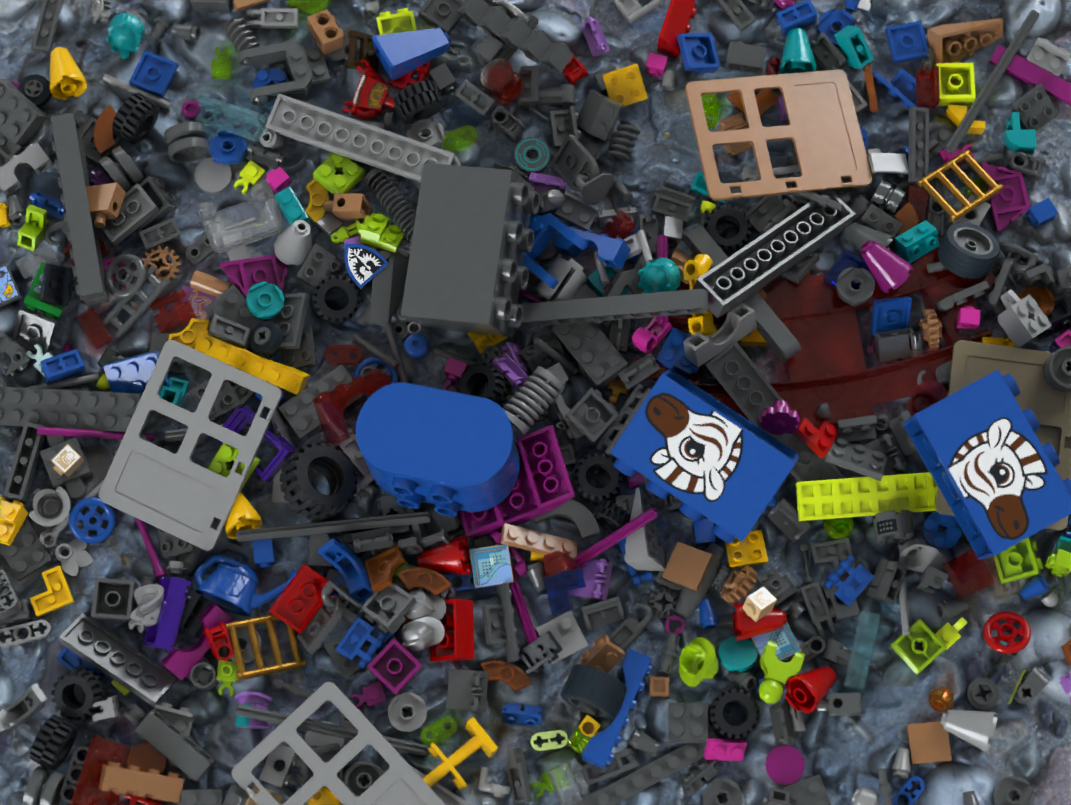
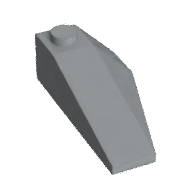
M640 487L636 488L630 521L652 507L648 503L649 494ZM652 521L626 538L625 561L636 570L664 571L666 568L663 546L659 547L656 537L660 535L659 530L656 529Z

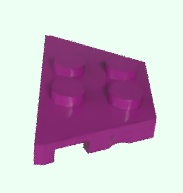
M981 162L980 166L997 184H1002L1004 187L998 194L988 199L991 205L990 208L996 233H999L1030 208L1023 175L1020 171L1008 170L1005 167H995L988 165L986 162ZM985 183V188L987 192L991 188Z
M276 254L220 263L221 269L244 298H246L249 289L260 282L275 284L283 291L288 265L281 262Z

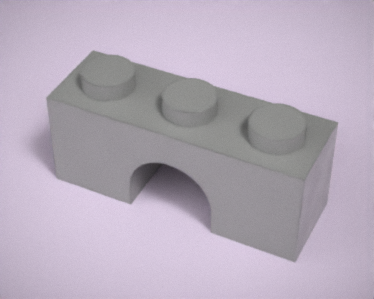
M38 142L27 146L24 152L14 155L8 163L0 166V188L7 197L23 187L18 180L20 171L30 168L39 176L53 166V163Z

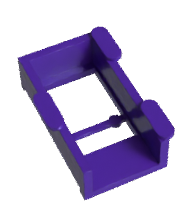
M237 407L223 424V427L240 434L247 424H252L256 413L249 407ZM267 429L264 437L280 451L264 471L257 465L254 472L263 481L271 482L286 463V460L295 452L296 448L284 437L278 438Z
M160 577L158 585L164 588V597L158 618L159 623L147 627L143 645L173 651L174 648H171V646L175 644L186 601L184 595L188 593L186 588L190 586L191 581L175 577Z

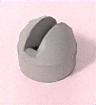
M378 0L364 3L368 14H376L379 11Z
M1053 590L1046 593L1040 599L1047 607H1054L1058 603V597Z

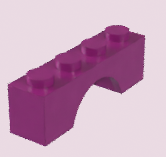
M213 602L199 616L202 623V635L199 641L187 649L174 648L160 662L180 680L190 676L192 668L197 662L200 663L205 658V653L210 648L204 634V628L207 627L209 629L219 625L220 622L225 624L233 621L228 614Z

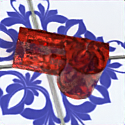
M908 186L906 203L910 202L913 205L920 224L925 221L928 192L923 187Z

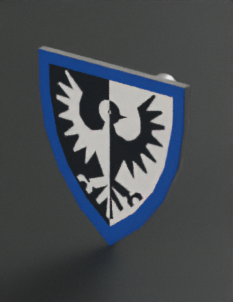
M345 244V265L350 277L360 289L389 264L382 255L368 246Z

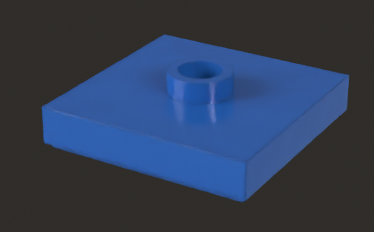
M922 21L885 28L893 64L927 57L925 54L928 52V43Z
M144 50L129 83L164 98L179 64Z
M911 297L874 300L870 334L874 336L875 333L909 328L912 306Z

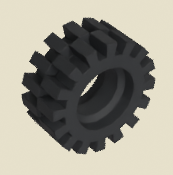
M606 500L601 501L593 514L601 526L604 525L607 530L610 529L612 532L630 522L631 516L626 510L622 509L623 507Z

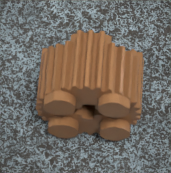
M740 112L722 119L719 126H717L718 131L748 129L747 121L744 122L742 118L744 114ZM751 143L724 145L726 153H732L733 155L753 148Z

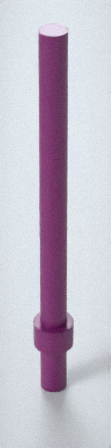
M37 427V434L107 439H123L125 432ZM141 433L149 441H155V434Z
M135 518L154 568V577L159 582L160 577L166 575L165 569L161 567L145 522Z

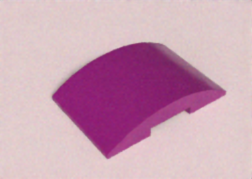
M553 425L517 438L515 444L520 458L519 476L513 490L501 503L480 512L459 510L468 538L490 534L493 531H501L505 523L517 526L558 508L575 496Z

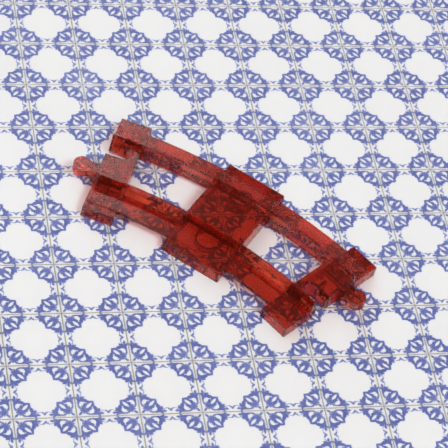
M939 247L910 263L913 268L908 271L910 276L897 289L890 288L888 289L889 293H884L875 280V289L871 299L857 306H851L849 303L844 302L837 293L836 284L841 272L804 277L798 284L791 280L771 282V292H765L767 299L764 301L801 346L799 353L784 361L787 381L770 383L782 400L789 404L791 411L798 412L800 421L806 417L816 428L824 420L816 414V408L822 403L828 402L831 418H826V420L835 426L838 420L874 415L872 405L926 392L917 383V376L922 370L926 371L922 376V381L925 384L937 381L935 378L936 368L952 360L953 346L957 341L965 340L982 343V337H991L992 330L988 329L977 332L972 338H962L957 334L955 325L957 324L959 310L965 306H972L978 310L972 296L968 297V301L957 306L954 303L952 308L944 312L937 311V302L983 281H987L989 288L984 290V292L989 291L995 282L992 271L981 279H963L948 269L928 273L927 264L940 261L938 258ZM680 281V286L674 291L690 290V284ZM851 283L853 289H859V283ZM921 291L929 309H935L937 318L942 322V335L948 347L900 362L867 369L855 310L873 306L874 300L905 297ZM728 312L719 318L712 313L713 324L723 325ZM693 315L668 316V322L678 330L690 332L688 318H693ZM638 357V358H636V359L632 362V364L635 363L636 361L640 360V359L643 358V357ZM657 363L660 369L642 381L648 379L658 381L661 374L669 370V368ZM700 367L696 374L692 373L690 379L684 377L747 419L720 384L699 383Z

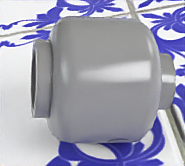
M863 786L860 789H856L850 803L853 805H881L882 802L878 801L879 793Z

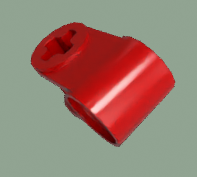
M575 56L571 58L562 70L566 80L574 86L578 80L588 76L586 68Z
M220 622L219 625L212 628H204V634L214 658L221 661L231 659L233 648L225 624ZM222 646L227 649V655L223 658L218 652Z

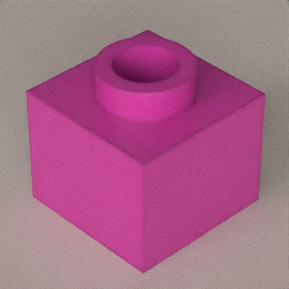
M649 52L645 73L652 77H663L667 57Z
M281 167L273 169L267 174V184L276 194L291 184L290 177Z
M972 306L961 308L958 312L957 328L976 330L980 323V310Z
M449 357L444 369V375L450 381L457 382L462 378L461 374L467 372V363Z

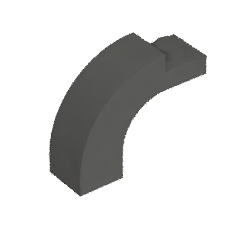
M569 500L558 508L533 519L534 523L538 524L555 517L567 518L576 525L582 540L600 534L598 523L593 514L585 506L574 500Z
M37 683L31 685L14 703L0 710V737L28 721L45 706L44 702L47 698Z

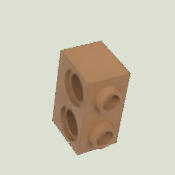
M326 9L307 17L308 30L324 55L343 48L345 34L342 29L338 28L334 15H330Z

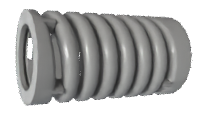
M538 366L532 373V376L528 378V381L524 382L523 387H520L518 392L513 395L514 398H510L509 404H505L502 408L510 420L512 429L521 436H524L529 431V426L534 425L533 420H538L539 415L544 413L543 409H548V403H553L552 397L557 398L565 389L563 384L545 368Z

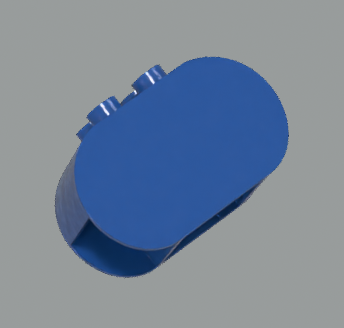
M402 382L392 383L377 390L368 398L359 413L356 423V439L370 474L384 492L397 497L396 502L401 506L418 509L421 502L435 505L434 510L437 513L446 516H457L458 510L480 512L501 503L511 493L517 482L520 471V458L517 446L513 440L512 426L506 412L492 400Z

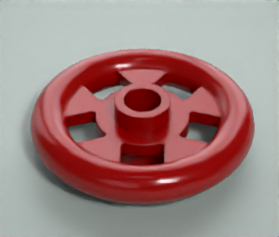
M1003 611L992 615L986 621L983 635L986 643L993 650L1003 654H1013L1023 650L1028 645L1031 638V628L1026 619L1021 615L1010 611ZM999 620H1006L1007 623H1004L1002 625L998 624ZM1015 622L1019 623L1021 626V628H1019L1018 630L1014 625H1012ZM991 630H997L998 636L992 637ZM1017 635L1022 637L1019 643L1014 641ZM1000 641L1009 642V645H1000Z

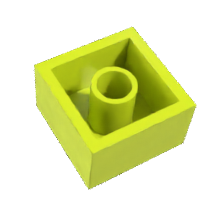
M936 63L933 69L935 106H971L976 98L974 63Z

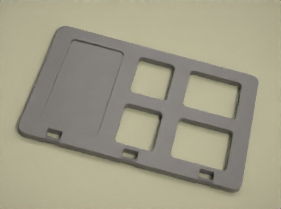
M168 340L164 344L98 494L99 498L104 503L203 550L210 551L214 549L245 481L247 472L269 427L271 418L281 400V389L182 343ZM175 357L208 370L212 374L194 413L159 397L160 389ZM226 380L252 390L263 397L246 436L229 430L209 419ZM265 406L270 408L266 419L261 417ZM152 410L187 425L188 430L177 453L174 454L141 438V432ZM203 433L239 450L228 477H224L191 461L193 452ZM240 462L246 464L242 474L236 473ZM215 518L221 520L217 530L211 528Z
M326 682L244 757L232 769L231 773L233 779L257 805H304L323 786L328 787L343 805H446L333 682ZM330 700L355 726L358 734L329 762H324L296 730L325 701ZM281 742H286L314 773L313 777L284 804H279L252 774V770ZM370 744L389 763L390 767L365 792L357 797L338 778L337 773L365 746ZM252 782L261 790L256 795L248 787Z

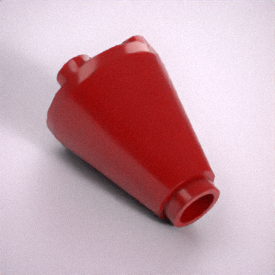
M466 535L458 536L451 539L448 544L444 542L422 552V554H418V566L440 573L472 574L470 551Z

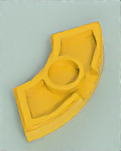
M313 179L305 186L310 196L309 205L305 212L309 219L317 226L316 222L327 213L324 211V203L329 201V193L326 188Z
M191 318L189 325L183 331L169 334L168 340H175L190 348H194L200 332L209 330L211 321Z

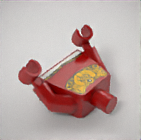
M360 60L364 68L357 66L356 69L359 72L364 71L365 74L361 75L353 100L343 103L348 106V109L344 108L342 112L344 114L351 112L353 116L366 120L382 116L385 107L395 110L393 98L389 97L390 90L387 82L370 67L367 60Z

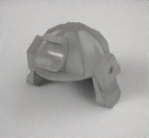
M58 486L56 490H40L37 488L33 492L35 495L33 498L34 510L29 513V516L34 522L42 526H54L61 523L67 517L70 511L71 500L61 486Z
M149 584L134 590L133 595L138 607L130 614L132 620L128 626L131 630H133L135 625H139L137 629L142 633L144 626L148 627L159 623L158 618L164 597V588L161 585Z

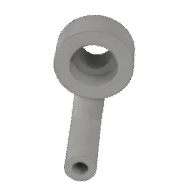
M481 767L478 784L480 791L494 793L493 797L505 798L506 794L510 795L511 787L487 784L489 768Z

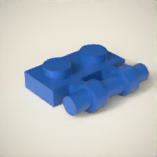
M850 555L845 560H841L839 567L834 573L829 574L828 580L824 583V586L828 589H831L833 585L837 586L838 589L834 595L848 607L875 577L861 564L856 569L852 568L851 564L855 559ZM846 571L850 576L843 583L839 578Z
M357 617L335 650L350 661H353L356 655L359 656L361 659L357 665L364 669L367 663L370 664L372 661V656L377 648H381L383 645L382 641L386 636L379 632L376 637H373L371 633L374 627ZM366 641L370 642L371 645L366 652L360 650Z

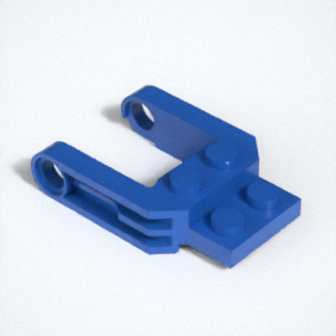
M551 213L542 216L531 214L528 229H532L534 232V245L531 252H525L523 265L554 289L559 281L536 263L535 259L539 257L557 231L582 251L586 249L589 243Z

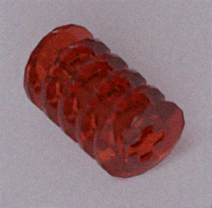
M618 210V216H613V221H609L608 226H605L603 229L604 232H600L599 235L603 233L613 239L616 237L625 239L626 236H629L630 231L634 230L635 224L628 214Z

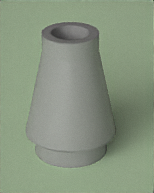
M897 749V754L891 768L892 776L895 778L908 779V775L911 774L908 749Z

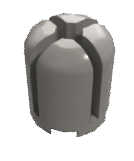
M558 254L547 270L559 281L558 285L553 289L541 280L537 285V292L544 301L549 300L553 294L554 296L550 301L573 300L590 274L585 275L582 272L584 268L571 258L567 261L560 258L562 254Z

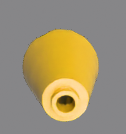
M56 47L50 53V92L53 97L60 100H69L68 97L73 95L75 98L79 97L86 91L87 81L68 49Z
M241 491L224 524L225 534L230 539H237L236 532L238 530L256 529L262 525L261 516Z

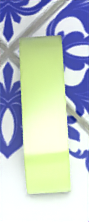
M562 730L536 733L531 738V746L536 751L560 749L566 746L568 742V736ZM556 734H560L561 737L565 738L560 745L556 741L550 742V739L556 738ZM537 737H541V740L548 739V743H543L541 748H538L537 744L534 745Z

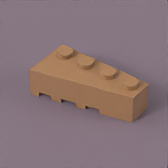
M110 761L108 765L103 764L98 787L100 790H111L121 794H132L139 797H151L152 799L180 803L184 779L179 778L180 774L168 772V775H161L160 770L149 768L148 772L140 771L141 767L129 765L128 769L121 768V763Z

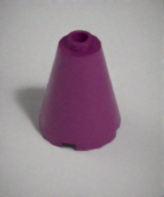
M867 241L862 245L861 255L884 293H889L888 289L890 288L897 289L910 276L908 271L913 268L907 261L876 241Z

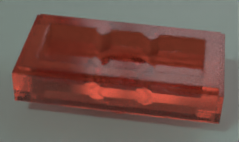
M93 307L76 317L97 350L113 340Z

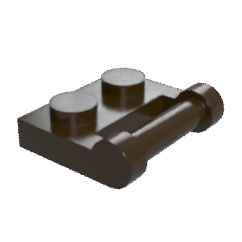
M356 30L348 31L350 41L346 68L356 69L357 66L364 68L360 60H367L370 67L378 73L379 59L374 52L372 35ZM357 40H360L359 62L355 61Z

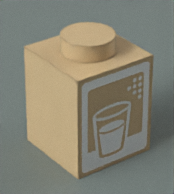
M67 444L51 461L55 465L53 469L60 476L65 474L69 477L85 460Z
M763 586L747 597L742 609L756 622L772 611L777 599Z

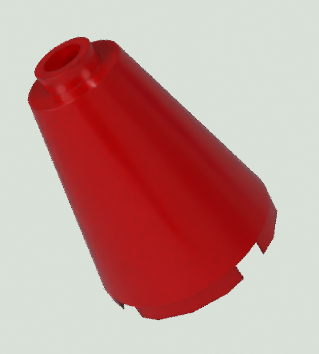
M737 601L732 605V607H736V612H732L734 634H738L735 638L736 641L783 628V624H787L786 612H782L780 608L773 607L770 613L755 622L742 609L744 602Z
M823 666L795 675L785 683L784 687L787 689L785 693L786 699L797 711L802 710L806 714L813 712L836 682V674L830 667Z

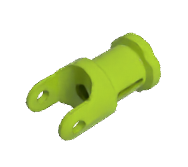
M355 220V223L349 226L340 227L337 232L331 235V242L333 244L344 243L343 240L358 236L361 225L359 220Z

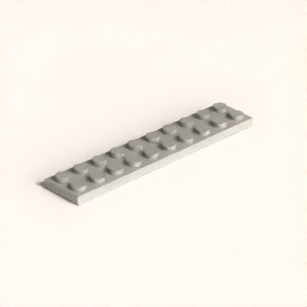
M279 93L265 125V129L273 130L278 134L420 183L424 163L452 165L455 157L454 153Z

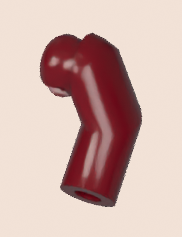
M773 57L768 61L766 67L767 75L778 74L777 71L781 62L778 57Z

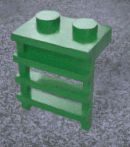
M42 262L23 303L27 305L26 308L34 312L40 310L44 312V316L54 320L55 317L60 319L65 306L39 301L40 294L34 291L36 284L42 286V282L38 281L40 275H44L43 268L45 263ZM77 277L75 278L74 282L72 283L71 291H72V289H73V287H74V284H75V282H76Z

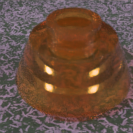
M939 687L928 694V701L935 711L946 713L953 708L954 695L950 689Z

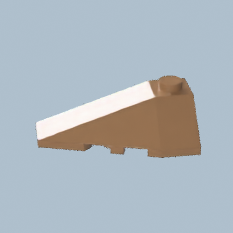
M1003 19L945 24L928 28V47L935 53V65L936 63H960V60L967 56L971 57L978 49L985 48L1002 38Z

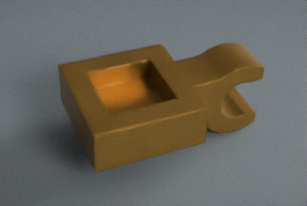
M621 378L608 386V390L612 391L608 402L617 407L620 395H627L628 389Z

